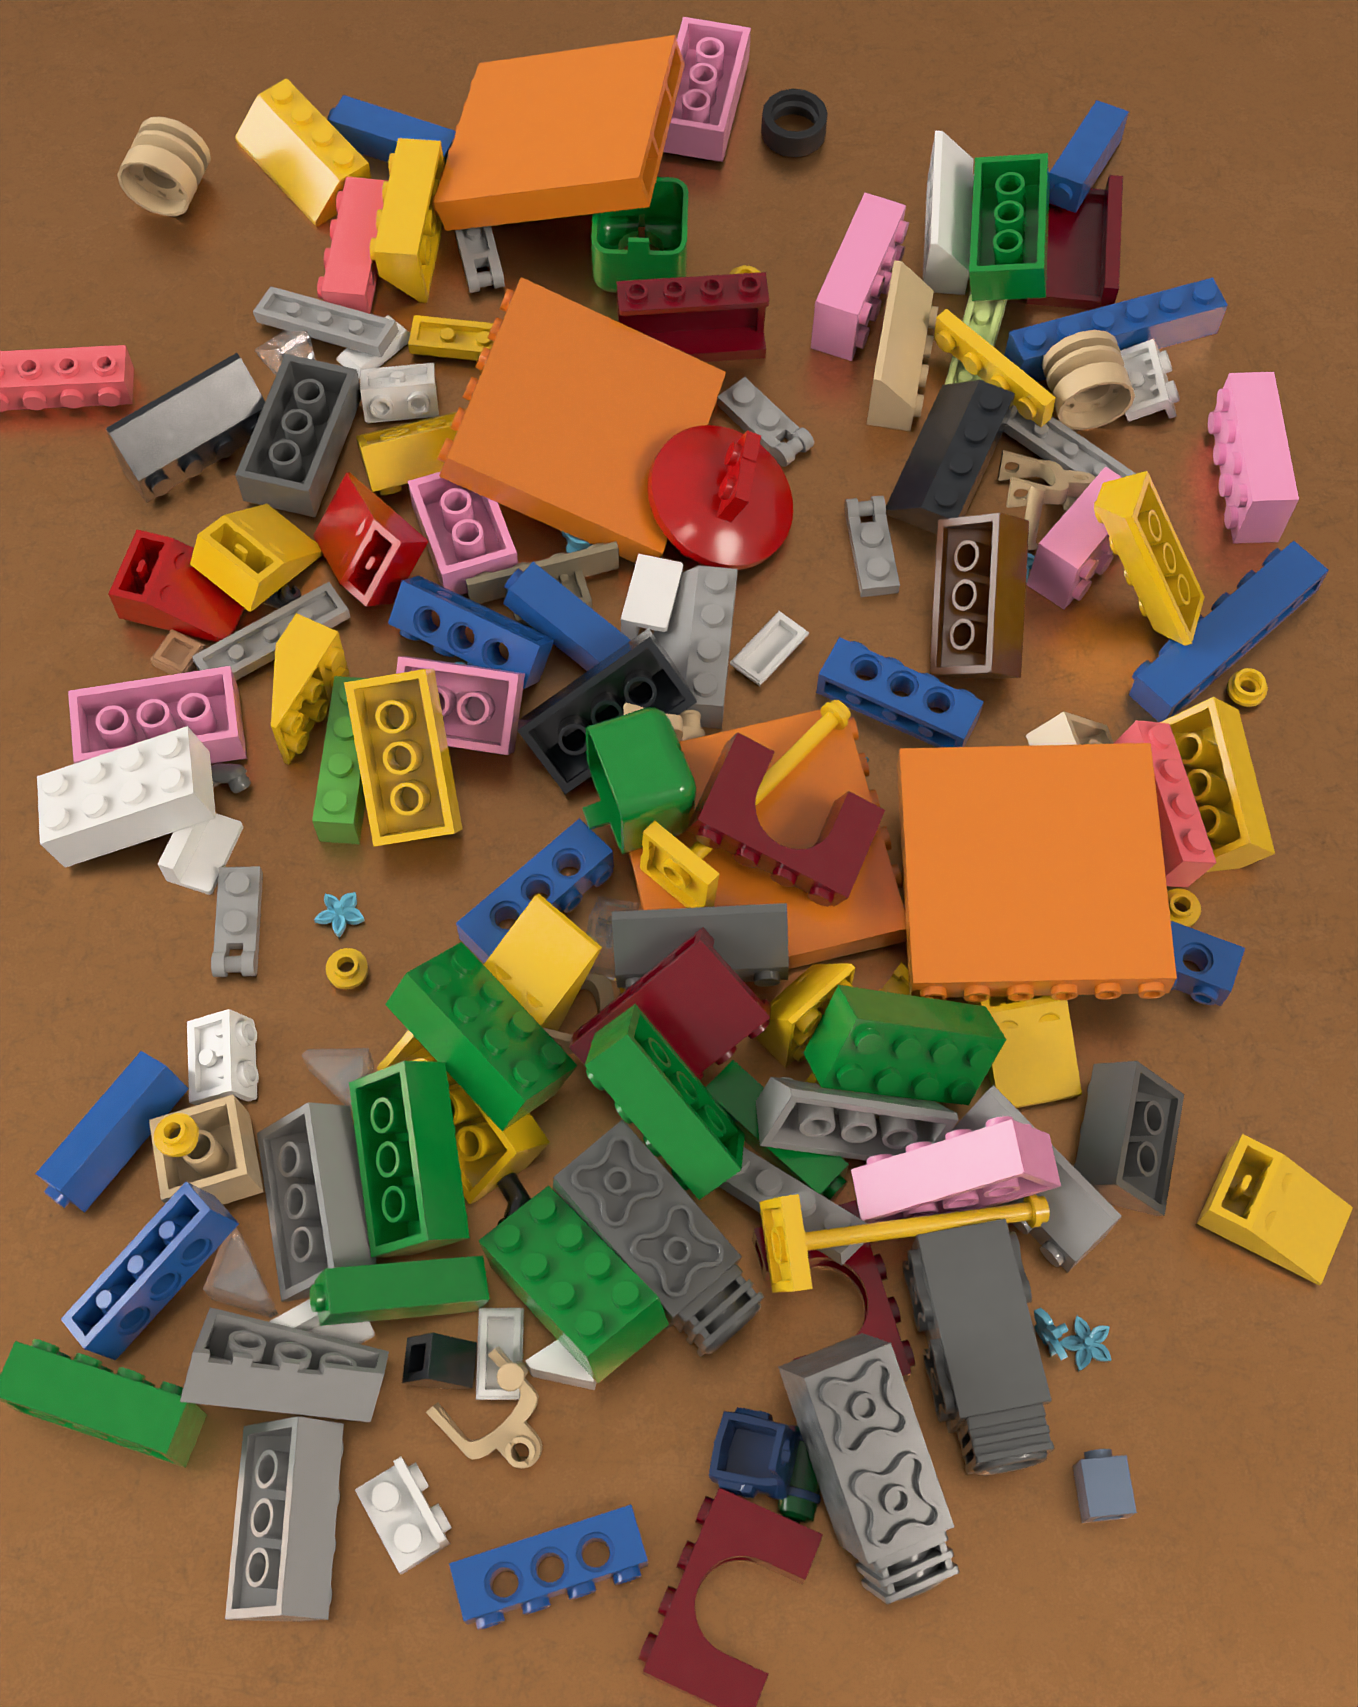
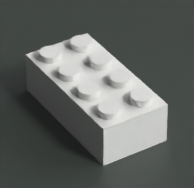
M188 726L37 776L40 845L65 868L216 818L210 752Z

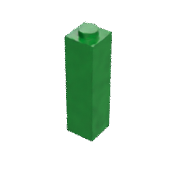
M732 1060L705 1087L745 1134L744 1141L767 1162L830 1201L835 1199L845 1188L848 1181L844 1177L846 1176L849 1164L841 1156L760 1146L756 1100L764 1087L737 1062Z
M484 1256L325 1268L314 1281L315 1284H312L310 1287V1306L313 1312H318L319 1326L477 1312L479 1308L490 1300Z

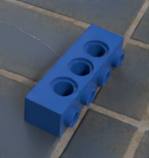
M421 576L402 580L388 624L400 629L399 633L402 636L415 641H426L434 645L433 649L437 653L448 657L457 656L467 661V665L525 673L524 689L540 681L555 640ZM432 611H435L440 618L439 627L432 620ZM466 626L474 634V643H471L466 637ZM500 643H503L508 649V660L500 654Z
M841 637L838 638L819 672L816 693L826 698L839 700L857 712L937 748L965 747L978 722L984 701L977 699L974 694L967 690L955 689L940 682L938 678L931 674L919 673L904 666L902 662L895 658L883 657L868 650L862 643L847 641ZM866 675L871 677L872 680H861L857 676ZM902 691L906 693L908 696L900 697L895 695L893 692ZM937 707L942 709L944 712L935 713L931 711L929 708Z
M579 818L456 922L459 939L485 963L510 930L500 928L498 926L500 922L505 919L517 921L531 902L529 898L535 893L547 894L549 897L546 900L561 913L563 911L565 913L572 911L581 902L583 894L593 885L596 887L602 885L611 876L614 868L613 850ZM566 867H574L579 870L573 876H564L560 873Z
M1171 921L1177 975L1171 990L1176 989L1189 994L1192 999L1201 1004L1222 1006L1232 991L1245 948ZM1188 960L1194 962L1199 967L1200 971L1195 972L1189 970L1184 965L1183 961Z
M186 1181L61 1318L62 1322L83 1349L116 1360L239 1223L214 1195Z
M628 1505L449 1563L463 1620L467 1625L476 1623L477 1630L503 1623L505 1621L503 1613L521 1607L523 1615L546 1609L551 1606L549 1598L564 1593L568 1594L569 1600L596 1592L594 1583L613 1578L615 1585L635 1580L642 1576L640 1568L648 1566V1559L632 1505ZM593 1542L605 1544L610 1551L608 1561L600 1567H590L583 1560L585 1548ZM547 1557H557L564 1563V1572L555 1582H545L538 1577L539 1564ZM501 1572H513L518 1577L517 1590L509 1597L495 1595L492 1587L495 1577Z

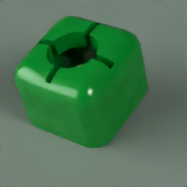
M657 177L650 207L593 214L591 236L593 277L600 289L610 293H617V281L686 277L689 192L687 185L683 181L672 177ZM639 227H645V238H639ZM649 244H651V245L655 246L656 248H658L659 251H658V250H650Z
M655 707L643 708L586 727L587 762L600 801L582 808L589 829L592 830L610 824L622 854L643 848V831L654 821L659 823L674 837L686 832L695 811L696 784L685 755L681 751V745L672 723L664 711Z

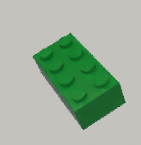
M1048 153L975 158L969 262L972 301L1046 298L1050 184Z
M462 942L408 971L385 1004L438 1062H445L446 1071L501 1131H504L553 1097L578 1066Z
M838 985L803 1054L821 1088L969 1105L1007 1039L986 1006Z
M636 1004L594 1034L585 1063L588 1078L600 1091L605 1089L615 1101L614 1105L620 1117L626 1123H634L643 1134V1141L646 1147L655 1157L659 1158L662 1156L672 1168L673 1178L685 1191L690 1189L700 1200L742 1170L745 1134Z
M402 1061L349 1082L371 1258L415 1255L469 1239L468 1217L445 1062Z
M549 1185L478 1240L491 1268L597 1383H600L669 1325L659 1297Z
M33 1339L31 1346L18 1341L14 1342L0 1374L1 1402L17 1412L186 1468L207 1414L195 1403L180 1402L183 1387L162 1381L160 1388H156L155 1384L145 1380L146 1376L138 1372L119 1367L117 1373L114 1374L113 1370L102 1366L103 1362L98 1359L76 1353L72 1360L71 1356L59 1352V1347L39 1339Z

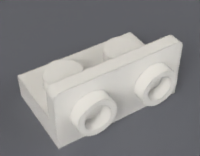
M1154 339L1121 350L1120 353L1124 361V367L1127 370L1135 394L1132 406L1125 412L1128 421L1164 409L1169 419L1176 417L1174 403L1179 402L1180 398L1174 380L1168 382L1166 373L1172 371V366L1167 351L1160 352Z
M434 363L360 369V392L364 418L367 423L428 418L439 415Z
M227 1009L187 1021L189 1103L200 1105L233 1094L235 1097L248 1102L256 1100L259 1074L256 1067L255 1043L257 1041V1031L254 1020Z
M399 1457L393 1461L395 1464L393 1467L361 1485L355 1491L398 1572L402 1575L450 1545L445 1532L452 1527L439 1503L430 1508L422 1491L427 1489L429 1485L417 1463L415 1462L407 1466L404 1459Z

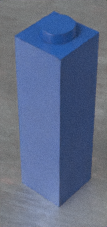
M345 95L342 96L336 108L333 107L330 110L327 118L360 154L385 162L389 161L390 153H395L398 138L441 141L444 162L446 164L448 150L452 146L456 134L455 130Z
M1096 100L1049 172L1050 204L1075 213L1077 212L1121 142L1129 111Z
M534 562L524 572L518 568L504 586L508 589L503 604L535 630L555 639L553 644L586 671L631 641Z
M140 1051L35 1173L49 1185L44 1193L63 1208L72 1203L83 1212H86L150 1136L149 1120L167 1115L189 1088L166 1065Z

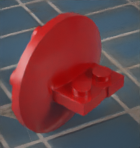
M716 425L691 427L669 439L654 458L648 475L650 507L664 535L684 556L690 557L709 567L740 570L756 566L767 560L785 541L793 520L792 492L782 468L775 458L760 444L761 435L748 430L743 434L734 429Z

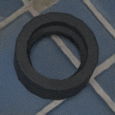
M802 89L781 90L770 96L764 104L762 112L761 135L764 143L772 151L782 156L801 157L813 153L825 141L828 116L826 106L817 95ZM793 114L809 119L814 126L807 130L795 132L779 127L774 121L782 116Z

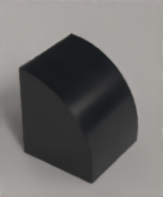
M437 1333L407 1337L402 1383L437 1389L473 1388L477 1342Z

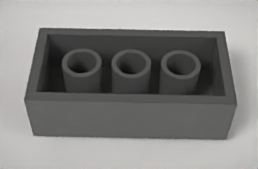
M290 354L284 355L235 474L243 501L259 505L268 504L272 508L316 517L362 399L357 369Z

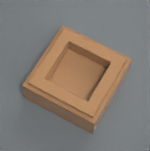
M171 629L150 660L154 667L171 675L193 672L196 669V665L192 656L206 649L204 644Z

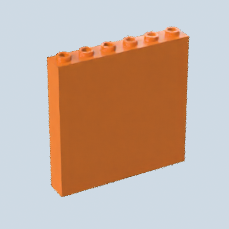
M671 35L479 63L474 79L471 80V88L467 101L463 105L460 122L456 126V134L452 146L448 150V158L445 168L440 175L437 192L432 199L434 213L437 217H440L445 230L451 231L650 207L685 66L676 36Z
M521 277L515 291L508 288L499 308L506 312L503 320L495 318L487 339L494 341L491 349L483 347L475 368L482 371L480 377L476 379L471 376L463 398L469 401L466 410L461 407L458 408L450 429L457 431L454 440L446 437L437 458L444 462L439 477L590 544H607L616 541L619 556L633 563H636L638 554L660 558L668 538L657 524L649 503L648 475L651 465L660 449L674 435L691 427L708 425L726 372Z
M821 709L680 741L681 751L685 755L696 784L695 809L725 743L737 732L775 751L767 768L768 771L822 717ZM854 717L848 719V725L843 730L834 728L756 806V814L760 825L775 842L793 849L813 847L820 836L834 801L848 791L880 807L876 790H869L865 777L870 775L866 755L864 752L858 754L855 741L859 740V734ZM878 826L849 898L834 907L814 903L808 898V893L795 886L785 887L771 879L770 873L758 867L749 868L739 864L734 860L733 854L721 848L713 849L703 859L719 873L714 907L787 903L789 969L907 941L905 902H902L898 888L903 887L902 876L898 864L890 863L887 851L891 850L892 847L886 826ZM689 831L676 836L689 849L697 842L696 835ZM643 848L628 853L642 910L686 908L640 869Z
M1151 743L899 749L897 776L910 995L946 1000L948 997H964L969 1002H982L990 999V997L1008 996V999L1012 1001H1027L1034 996H1051L1055 1000H1071L1078 995H1095L1098 999L1109 1000L1118 998L1121 994H1139L1141 998L1154 999L1170 992L1177 979Z

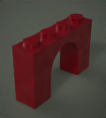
M737 732L725 743L686 830L696 835V840L704 846L713 849L721 848L733 854L734 860L739 864L749 868L758 867L770 873L771 879L785 887L795 886L808 893V898L816 904L834 907L848 899L885 810L848 791L834 801L820 836L813 847L793 849L780 845L763 830L756 814L755 805L759 786L775 751Z
M856 1200L838 1205L860 1219ZM763 1226L754 1228L752 1241L764 1281L770 1280ZM867 1242L841 1265L817 1249L809 1250L808 1261L810 1269L826 1268L844 1275L855 1285L864 1305L863 1326L856 1335L863 1333L890 1342L904 1382H907L912 1374L910 1368L915 1366V1358L909 1341H901L896 1324L901 1323V1315L894 1296L887 1298L882 1282L887 1280V1272L881 1255H874L870 1242Z
M718 1488L714 1499L705 1496L695 1523L703 1526L695 1544L687 1540L676 1566L684 1571L677 1589L668 1586L657 1612L665 1616L658 1635L649 1631L638 1660L646 1663L643 1675L709 1706L756 1707L769 1674L721 1652L705 1638L698 1625L695 1613L697 1592L704 1579L713 1570L721 1565L735 1561H747L758 1564L803 1585L823 1534Z

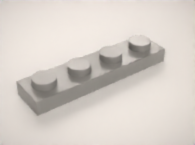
M272 286L253 311L258 323L378 357L383 356L399 332L394 320Z
M1016 406L1012 407L1010 418L1003 432L1042 459L1058 463L1062 466L1063 470L1087 472L1095 477L1098 476L1105 466L1121 477L1136 474L1053 416L1044 426L1040 427L1032 420L1024 418L1018 412Z
M327 582L193 655L192 658L199 671L230 666L235 680H238L275 659L276 643L296 613L332 628L350 618L349 609L330 582Z
M745 1147L743 1149L742 1170L719 1186L759 1213H761L760 1201L799 1194L805 1232L867 1224ZM864 1243L817 1250L843 1265Z

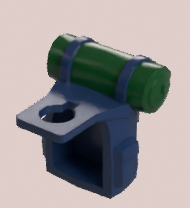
M739 1407L734 1412L724 1411L713 1446L709 1470L711 1481L718 1484L719 1488L745 1498L754 1499L757 1493L768 1495L770 1498L779 1500L777 1512L783 1517L799 1524L813 1522L816 1508L820 1505L821 1491L798 1424L796 1423L795 1426L773 1421V1416L764 1411Z

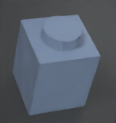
M1097 1449L1084 1452L1085 1459L1079 1460L1072 1466L1081 1522L1089 1523L1128 1519L1136 1514L1127 1455L1112 1456L1111 1449Z

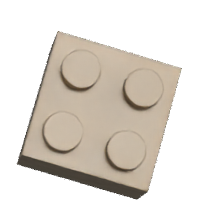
M234 1094L174 1112L189 1115L199 1128L198 1143L195 1149L183 1157L165 1156L154 1144L153 1136L156 1126L163 1118L170 1114L149 1120L160 1196L165 1204L186 1181L214 1195L222 1205L264 1192L250 1114ZM181 1128L175 1130L169 1139L176 1138L180 1134Z

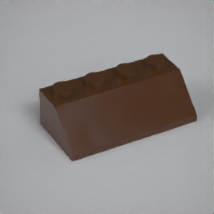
M1004 513L938 520L930 657L931 675L977 679L1021 678L1029 520Z

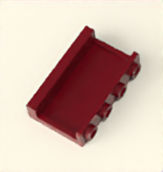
M1109 175L1105 189L1091 188L1076 213L1049 203L1046 298H1027L1026 304L1092 310L1115 304L1120 280L1123 176Z
M766 272L617 281V314L619 323L703 362L766 358L764 326L766 307L769 306Z
M702 927L573 1033L569 1049L585 1065L594 1034L636 1004L700 1081L704 1076L703 1071L714 1062L717 1065L723 1064L737 1050L736 1045L747 1036L750 1039L757 1037L770 1024L768 1019L771 1016V1003L766 998L760 1000L713 948L715 939Z

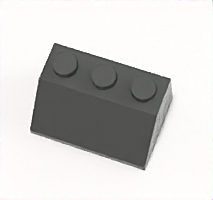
M1138 1061L1094 1064L1091 1081L1087 1090L1088 1098L1084 1120L1080 1127L1081 1136L1077 1158L1073 1167L1111 1205L1154 1216H1165L1184 1094Z

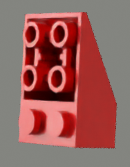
M346 472L313 534L339 583L366 607L395 603L402 580L409 578L429 542L350 472Z
M138 529L133 536L108 593L120 619L169 631L173 629L181 634L219 642L234 634L244 607L190 565L194 551L193 547L172 537Z

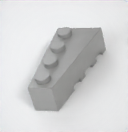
M210 1307L192 1353L180 1402L371 1422L383 1381L389 1351Z

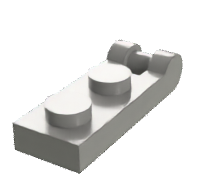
M491 226L454 230L469 293L480 292V288L493 285L494 289L505 287L503 271ZM489 266L490 271L480 273L476 271L477 268Z
M746 377L717 397V406L745 432L748 430L761 435L760 444L781 466L785 467L793 462L798 452L804 453L814 446V439L809 431L805 428H799ZM785 438L788 440L787 443L781 442Z
M871 496L869 501L858 502L857 498L845 499V517L860 596L868 597L899 593L900 582L886 517L884 496ZM872 515L873 522L861 523V516Z
M260 866L219 867L214 952L211 957L213 977H227L228 973L241 972L242 976L257 975L263 872ZM230 949H243L241 956H229Z

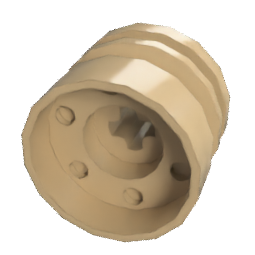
M151 117L143 121L131 149H129L117 174L119 185L128 197L148 211L165 216H178L186 212L196 192L197 185L211 160L209 148L193 129L183 123L166 117Z
M1089 330L1070 335L1053 345L1044 355L1042 368L1051 393H1053L1052 395L1056 397L1054 406L1061 423L1070 429L1086 430L1103 426L1122 416L1132 406L1135 394L1127 370L1124 367V361L1116 338L1107 331Z

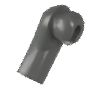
M217 763L211 766L213 788L220 784L228 783L231 791L238 793L248 788L251 784L250 778L246 775L247 770L242 765Z

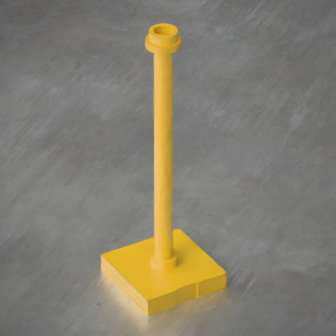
M833 700L831 703L827 702L821 707L822 717L765 773L756 795V806L834 728L843 730L848 725L851 713L845 704L839 700ZM656 821L651 823L643 831V853L641 855L640 869L686 908L714 907L719 873L703 860L713 848L704 846L697 841L689 849Z
M799 1194L780 1196L759 1202L772 1293L812 1289L808 1261L809 1250L911 1237L918 1234L1006 1219L1007 1223L1026 1221L1029 1227L1036 1228L1040 1227L1042 1223H1047L1050 1217L1046 1198L1043 1195L1037 1196L1034 1194L1024 1197L1023 1203L805 1232Z

